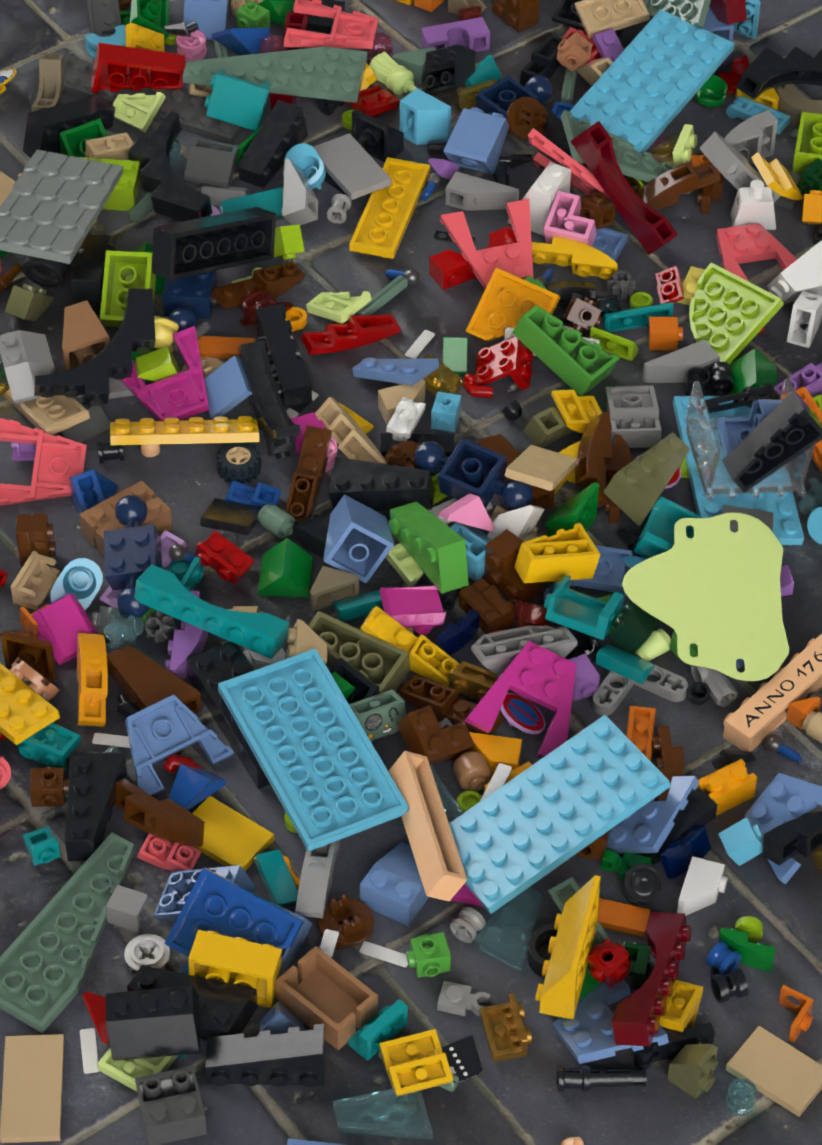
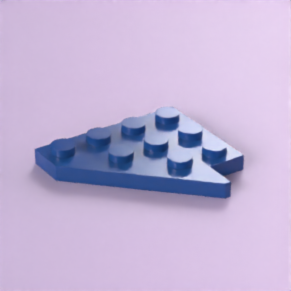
M204 867L164 944L189 957L197 931L202 930L206 932L215 931L223 936L241 937L249 942L262 945L271 944L276 948L285 949L292 947L304 920ZM187 960L181 973L189 975Z

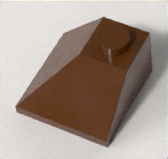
M17 629L2 631L1 641L5 667L8 670L12 668V664L19 657L43 677L55 681L57 676L53 646L50 641L29 631L25 632Z

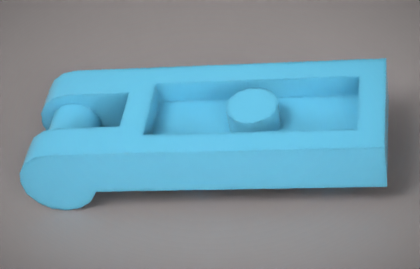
M738 96L733 104L726 109L728 117L732 119L738 117L742 120H747L754 115L769 110L778 120L776 131L778 135L790 124L791 116L743 96Z

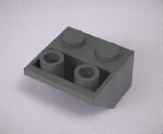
M195 138L190 146L183 180L190 181L192 184L204 183L210 184L213 187L228 188L237 170L239 146Z
M193 1066L135 1078L148 1145H160L207 1134L205 1112Z

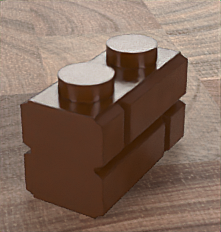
M46 513L33 514V516L31 514H18L16 517V538L20 565L24 566L32 551L48 557L56 556V542L51 541V539H54L53 524H48Z
M482 578L474 582L472 586L468 585L460 590L459 607L485 634L495 630H507L514 625L515 608L510 601H505L500 596L499 590L495 585H489Z

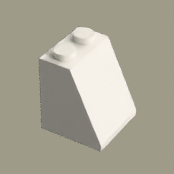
M550 162L522 199H529L532 232L544 236L543 229L557 192L570 193L571 169Z
M822 241L793 262L767 285L769 292L781 298L783 304L796 301L803 291L822 295Z

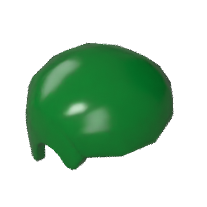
M711 75L694 97L704 107L717 108L726 99L728 85L722 78Z

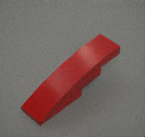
M392 314L350 316L348 323L327 324L324 332H303L301 341L309 355L334 353L381 341L400 333L401 328Z

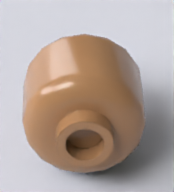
M466 751L460 754L453 764V772L458 784L466 791H479L491 780V769L484 756L479 752Z

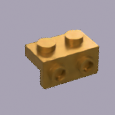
M462 661L457 670L452 669L450 671L449 687L456 689L460 695L471 697L480 702L499 677L489 670Z
M508 994V1003L480 1008L479 1015L493 1063L527 1056L528 1044H532V1037L529 1027H524L522 1020L525 1019L523 1005L521 1002L517 1003L515 994Z

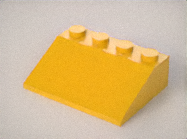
M595 875L565 903L562 914L557 913L554 930L557 931V935L550 938L548 953L551 954V958L544 961L542 977H545L544 984H538L535 998L536 1001H540V1013L574 1020L588 965V955L592 949L598 925L601 876Z

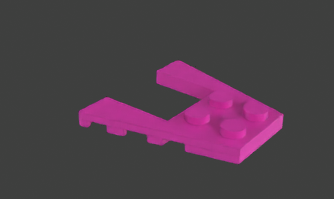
M195 326L172 334L173 340L188 370L145 386L143 380L138 378L136 367L132 360L131 378L121 380L158 421H164L165 418L171 417L182 421L209 410Z
M528 641L467 716L465 722L489 733L510 689L555 712L536 756L542 759L567 741L576 664Z

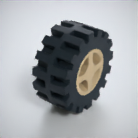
M250 442L229 443L227 445L225 443L222 445V448H219L216 458L217 471L221 479L224 478V481L227 483L234 480L244 484L246 481L251 483L252 478L255 480L258 478V474L261 472V455L259 449H256L255 444L250 445Z

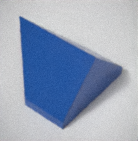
M94 469L70 477L72 502L79 513L116 495L118 485Z
M181 764L169 799L184 809L189 810L227 783L225 779L209 771Z

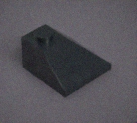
M356 109L352 111V137L369 155L385 162L387 157L395 158L404 150V132Z

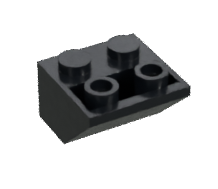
M453 45L426 52L425 93L434 95L460 88L475 72L476 50Z

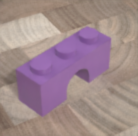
M483 17L421 28L422 49L435 47L438 50L452 45H463L476 50V52L490 50V31Z

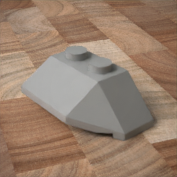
M22 330L0 335V354L14 404L37 399L39 396H34L35 376L50 375L55 370L46 335Z
M529 625L482 635L472 645L471 651L483 666L500 677L528 641L563 658L577 646L578 641L565 626L553 628L550 626Z

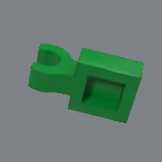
M605 850L601 869L619 873L618 880L622 881V877L630 868L642 863L651 865L652 858L625 852L622 858L612 850Z

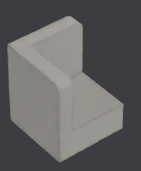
M117 885L106 905L108 923L138 932L141 928L140 913L148 900L147 894Z

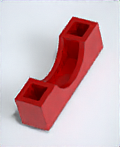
M508 226L489 233V244L485 249L517 243L514 231ZM448 249L429 257V275L442 290L476 278L472 266L468 261H465L460 253Z

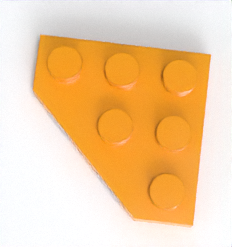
M495 268L465 332L483 341L491 342L504 337L506 328H515L521 317L536 305L552 315L560 296Z

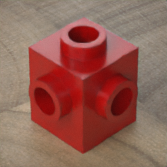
M607 939L602 945L600 943L596 944L589 952V973L599 983L604 982L610 989L617 982H621L631 969L628 958L629 953L619 943L614 945Z

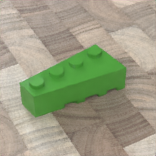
M537 305L521 317L512 332L568 386L575 390L579 396H584L609 376L620 359L615 354L610 356L602 351L603 347L596 342L591 344L580 337L582 333L577 330L564 327L563 321Z
M417 501L390 509L391 520H389L388 524L391 533L394 534L441 594L469 585L466 544L463 537Z

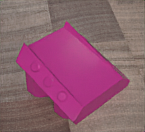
M436 586L380 588L379 592L385 613L406 629L413 628L418 634L426 636L429 635L433 628L443 625L446 612L443 611Z
M71 593L41 610L37 609L32 616L38 623L37 634L52 643L54 660L57 661L58 665H62L77 657L78 633L98 634L77 597Z

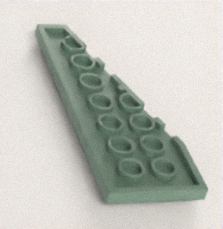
M111 832L1 955V1010L43 1034L77 995L107 922L106 905L117 885L121 886L135 852L133 843Z

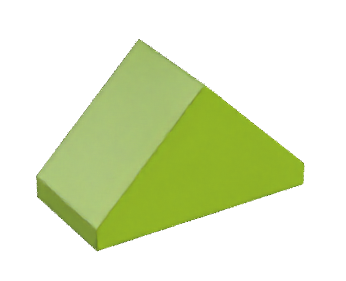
M168 346L137 357L134 361L137 376L141 379L157 382L180 373V368Z

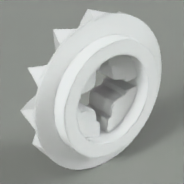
M140 935L127 944L124 952L125 963L129 965L131 971H138L142 965L164 969L165 964L170 961V948L164 944L165 940L157 935ZM152 952L153 959L148 957L143 959L142 953L150 954Z

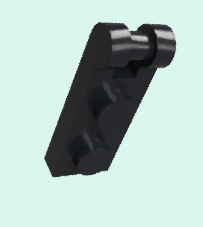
M710 1022L686 1028L684 1032L674 1031L667 1033L669 1043L658 1046V1042H653L650 1047L644 1046L643 1050L636 1051L634 1064L637 1068L645 1067L649 1069L654 1062L666 1059L673 1060L686 1044H713L714 1028Z

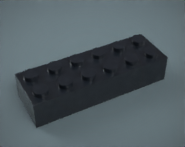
M254 207L154 227L152 273L169 280L272 259L274 258L276 213Z
M227 642L187 658L190 682L200 692L202 701L256 787L260 789L269 785L270 783L218 691V683L254 671L240 647L233 642Z

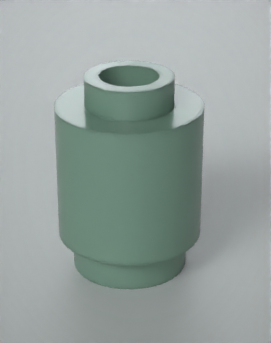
M266 504L259 511L258 521H260L261 526L277 537L284 538L293 533L292 527L295 526V518L278 506Z

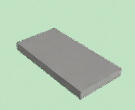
M350 133L313 146L324 163L325 171L351 200L392 185L391 178Z

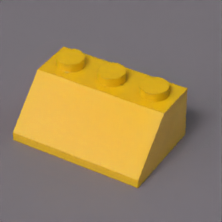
M198 930L188 958L189 975L257 989V1004L268 1008L273 1007L276 994L275 981L279 978L282 965V949L276 948L271 944L262 945L249 942L241 937L223 936L215 931L206 932Z

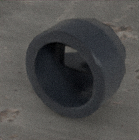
M517 400L511 402L501 411L507 419L512 421L520 418L523 413L522 407Z
M703 682L693 683L689 687V699L696 705L706 703L710 696L708 685Z

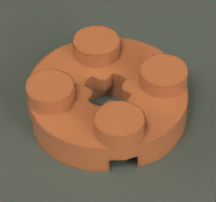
M19 657L12 664V668L9 671L49 701L51 698H54L59 692L55 685Z

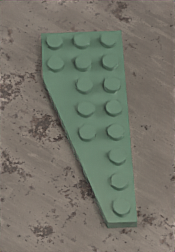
M316 47L187 61L183 73V83L210 86L213 74L217 75L219 70L223 69L225 70L224 74L259 85L263 82L271 84L269 93L357 103L368 52L334 47Z

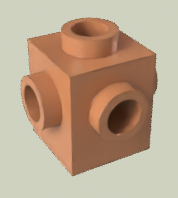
M576 32L568 39H563L559 43L557 60L563 67H567L573 72L578 67H583L588 59H590L592 44Z

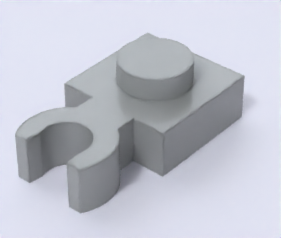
M444 981L437 1003V1011L465 1016L467 1010H472L475 1015L480 1016V1008L485 1006L478 1004H489L490 994L486 992L471 994L472 986Z

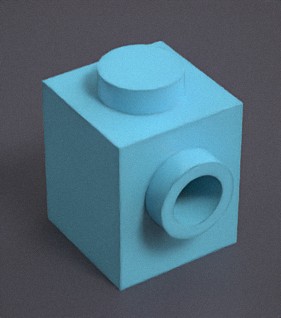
M437 392L431 411V429L455 433L461 414V395Z
M747 817L719 833L728 856L739 866L763 853V836L765 833L758 823L754 825Z

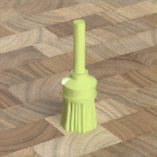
M385 51L371 60L369 66L374 72L377 81L385 84L396 95L411 93L417 88L414 86L413 73L404 66L398 65Z

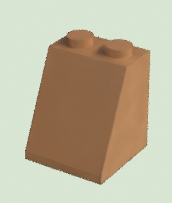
M87 300L65 307L62 351L64 368L67 371L88 362L110 343L109 335Z

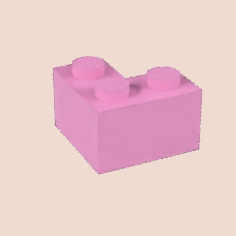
M561 191L557 192L543 229L547 244H552L553 236L593 246L597 235L595 220L580 217L582 209L580 196Z

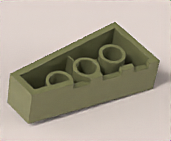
M672 432L618 471L603 493L640 526L690 448Z
M318 611L308 625L327 644V663L332 668L339 658H343L378 685L379 694L391 689L396 691L410 671L408 652L325 613Z

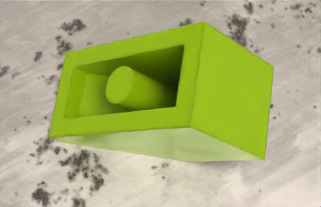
M300 224L275 228L274 258L282 257L283 261L297 258L296 254L305 252Z

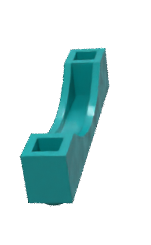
M152 564L136 580L134 598L143 605L270 659L286 644L285 641L290 622L268 613L238 612L209 604L189 592L179 582L174 573Z

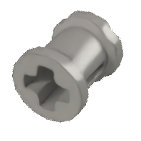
M335 194L331 200L332 206L327 211V218L332 223L342 224L346 221V212L350 209L352 202L345 194Z

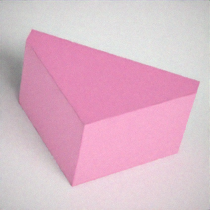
M470 493L439 513V517L493 532L495 528L480 497Z

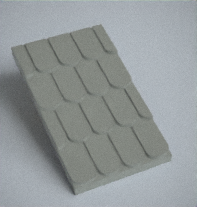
M37 149L24 167L23 173L13 185V190L0 206V250L70 264L91 227L97 222L98 215L121 178L123 166L94 160L90 161L89 159L73 156L68 157V155L53 152L47 153V151Z

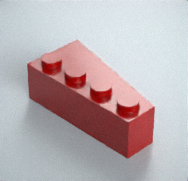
M98 42L91 74V93H99V90L119 92V89L131 88L133 91H141L143 88L150 87L153 90L182 89L183 73L186 66L185 55Z

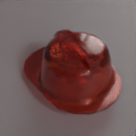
M265 290L255 291L242 299L241 304L244 316L241 318L240 324L243 326L257 324L256 309L284 303L286 311L293 307V304L277 302L273 295Z
M511 600V602L515 603V620L519 623V628L529 625L547 626L549 620L545 619L547 609L544 608V603H526Z

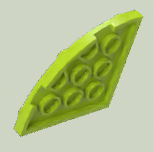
M711 262L699 278L694 297L690 301L689 321L696 343L705 339L720 356V362H726L730 365L784 304L781 298Z

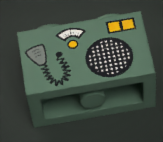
M393 689L349 704L371 742L386 735L397 733L399 729L396 723L406 715L405 701Z

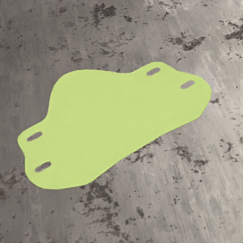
M725 513L710 518L679 519L674 525L673 547L666 552L640 562L624 575L622 586L626 595L641 609L675 630L677 634L678 656L689 665L715 669L737 680L760 681L774 674L789 654V645L782 618L780 587L783 547L770 528L751 515ZM731 520L738 522V532L734 533L730 530ZM690 525L694 528L693 538L686 536V526ZM690 644L698 646L697 657L690 656ZM737 659L744 660L745 671L742 673L736 669Z

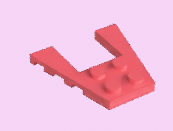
M295 0L293 12L333 18L334 23L331 34L287 28L283 47L373 49L379 18L353 11V14L342 11V7L334 5L333 8L322 5L321 0Z
M534 128L528 134L531 145L562 166L571 169L570 188L574 189L576 187L583 192L584 196L597 192L604 194L606 198L610 199L586 166L573 160V158ZM539 152L533 158L534 166L538 169L541 166L546 168L550 162L554 163Z
M529 199L508 202L506 204V210L517 243L476 250L463 211L444 214L440 217L441 224L446 226L449 236L459 246L465 261H468L472 266L473 273L484 290L495 268L523 280L529 275L533 278Z
M760 223L717 229L716 240L719 254L722 256V268L747 281L748 279L739 264L776 259L781 269L785 270L797 260Z
M0 418V441L37 444L31 486L0 483V506L72 496L70 477L84 473L87 445L58 435L55 437L44 433L43 430L23 426L20 422L11 419L8 421Z

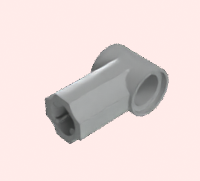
M691 665L694 681L703 682L708 685L710 696L717 706L726 707L737 698L738 692L725 674L715 669Z

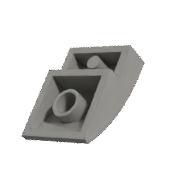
M769 110L761 112L740 123L724 139L749 161V165H753L754 162L751 157L757 152L763 158L774 155L778 120Z
M654 385L605 387L607 411L610 412V422L612 425V444H614L616 434L623 437L629 448L653 447L661 441L662 430Z

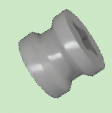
M464 907L459 913V918L454 919L450 924V930L459 940L471 943L476 937V932L481 931L485 926V920L475 909Z

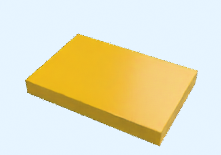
M209 796L192 813L204 821L203 845L192 847L202 851V853L225 867L240 865L246 871L254 862L255 855L263 853L275 840L272 832L212 796Z

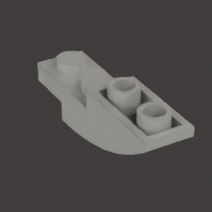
M716 131L700 146V150L737 190L742 187H750L753 180H761L764 182V187H768L761 174L748 164L749 161ZM772 191L773 202L781 196Z
M341 839L309 852L306 849L297 895L296 914L323 918L333 881V869Z

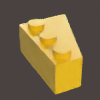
M581 523L574 524L573 529L567 531L564 529L557 530L556 535L550 537L543 535L523 542L514 568L524 583L562 581L565 575L571 576L570 580L592 579L601 554Z

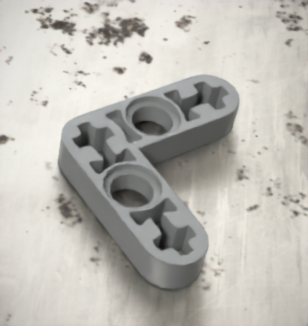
M655 665L650 675H656L659 677V680L651 682L646 679L643 685L610 671L593 695L592 708L598 715L608 716L612 714L633 685L669 701L680 702L687 697L688 682L683 677ZM612 682H621L624 686L622 688H613L610 684ZM607 695H609V702H605Z

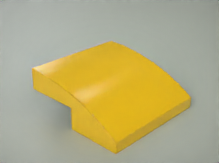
M759 152L751 157L766 185L772 191L793 200L804 198L788 170L777 158L768 163Z
M554 390L551 393L567 427L573 431L584 434L591 420L602 414L594 396H577L575 390Z
M436 1029L379 1043L383 1063L396 1097L454 1081L446 1054L442 1052Z

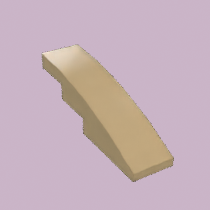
M329 397L315 414L318 420H322L325 427L332 431L331 437L339 444L338 448L348 459L387 464L379 450L352 417L333 397Z

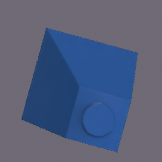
M230 28L211 34L212 39L240 56L271 52L269 28Z

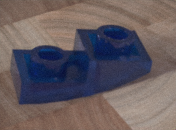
M470 609L465 618H460L457 626L449 623L445 631H441L438 634L435 645L449 656L459 651L479 630V612Z
M694 825L683 841L673 840L662 853L661 862L668 879H673L686 872L692 856L702 859L710 851L711 845L705 825Z

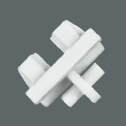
M402 397L387 425L386 432L392 433L394 440L400 442L407 441L419 422L426 404L422 402L415 403L411 399Z

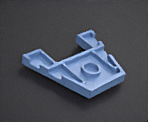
M595 545L601 555L593 578L570 580L569 588L571 586H578L608 592L616 591L624 594L621 613L642 618L643 609L630 600L622 586L624 575L631 569L622 562V558L633 556L632 551ZM556 582L545 590L543 601L546 600L549 593L552 594Z
M174 694L127 717L125 720L137 787L151 796L165 789L152 765L169 755L175 754L197 742L211 766L234 754V751L228 745H224L211 729L208 730L198 720V717Z
M778 773L744 816L754 825L758 823L764 833H767L790 820L811 814L818 805L822 806V786ZM792 857L780 866L768 859L777 878L784 884L790 880L801 866Z
M673 776L667 800L648 802L610 829L605 850H612L617 854L625 852L658 853L675 825L673 820L678 811L684 810L688 801L686 798L692 789L696 790L699 784L698 779L695 776Z
M624 980L619 983L617 982L611 989L602 983L578 1002L574 1020L560 1017L553 1023L555 1033L579 1064L616 1056L615 1051L631 1048L633 1052L644 1049V1046L616 1045L611 1023L614 1014L608 1005L631 995L629 986ZM660 1025L658 1034L654 1035L652 1043L658 1042V1046L669 1043L667 1033Z

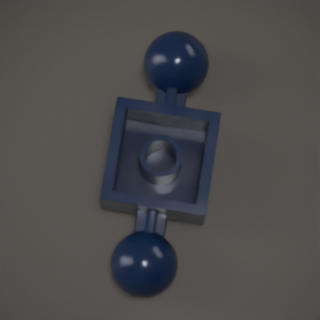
M543 75L532 76L526 82L525 87L507 76L476 94V108L483 110L486 114L499 113L506 118L511 102L521 97H531L543 103L551 97L553 86L551 81Z
M216 271L174 280H165L162 294L163 313L169 320L178 324L179 329L177 332L193 326L197 328L198 319L211 318L214 304L212 292L213 288L217 287Z
M463 438L450 457L446 456L440 444L433 441L424 442L415 450L414 461L419 469L430 470V473L441 470L437 477L440 492L459 500L470 493L479 496L485 508L494 494L500 495L503 504L510 510L529 506L532 502L533 490L529 484L513 479L508 482L503 481L506 477V456Z
M135 495L124 496L116 504L115 516L124 528L104 531L105 578L113 591L123 589L119 593L117 605L120 612L128 618L142 617L150 608L139 603L134 598L136 580L151 564L162 568L161 537L154 524L139 526L145 521L148 509L144 500Z

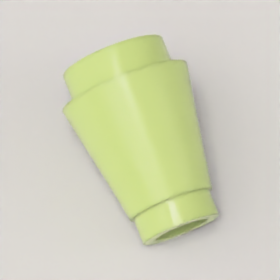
M663 629L652 630L633 655L649 662L669 651L671 638Z

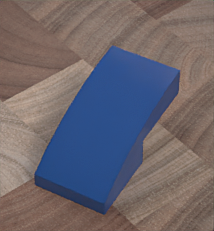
M233 480L225 500L260 507L266 504L277 505L282 490L259 482L257 487L254 488Z

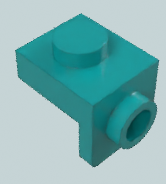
M49 826L22 835L23 842L34 866L49 863L54 859L60 858L58 840L56 837H53Z

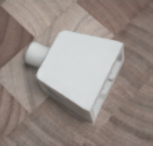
M753 180L750 187L738 189L730 213L732 227L760 223L766 230H776L772 191L770 187H764L763 181Z
M805 291L801 292L793 304L787 337L788 343L810 348L821 322L822 296ZM808 324L806 330H803L800 326Z

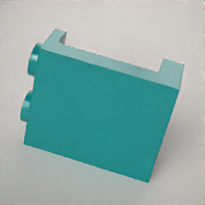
M220 69L217 75L213 74L210 82V87H213L211 95L208 94L204 107L208 108L206 116L256 131L261 125L271 84L263 82L259 85L224 74L225 70Z
M659 496L648 514L634 552L648 559L670 550L674 545L675 523L682 518L703 517ZM690 525L686 526V536L693 538L694 528Z
M565 575L561 582H556L552 594L549 593L544 603V608L547 609L545 619L604 640L619 617L624 594L615 591L609 601L605 602L570 589L571 576Z

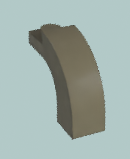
M43 53L39 58V89L37 98L32 105V112L62 104L65 82V54Z
M793 84L776 87V93L779 96L778 111L791 116L790 124L799 127L802 112L822 114V100H811L800 96L794 90Z

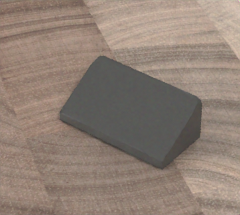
M92 406L87 408L90 419L58 432V436L84 444L109 432L110 422L101 406Z

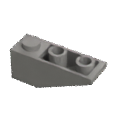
M289 158L285 159L282 216L292 225H303L318 220L319 200L302 170Z
M457 171L446 186L445 205L465 211L506 209L508 202L519 201V189Z
M704 339L644 363L642 381L645 384L686 382L687 372L690 369L698 367L708 371L710 365L720 362V356Z

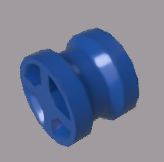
M720 941L708 954L706 964L711 968L716 967L719 973L726 975L730 970L737 968L742 956L737 951H731L728 944L724 941Z

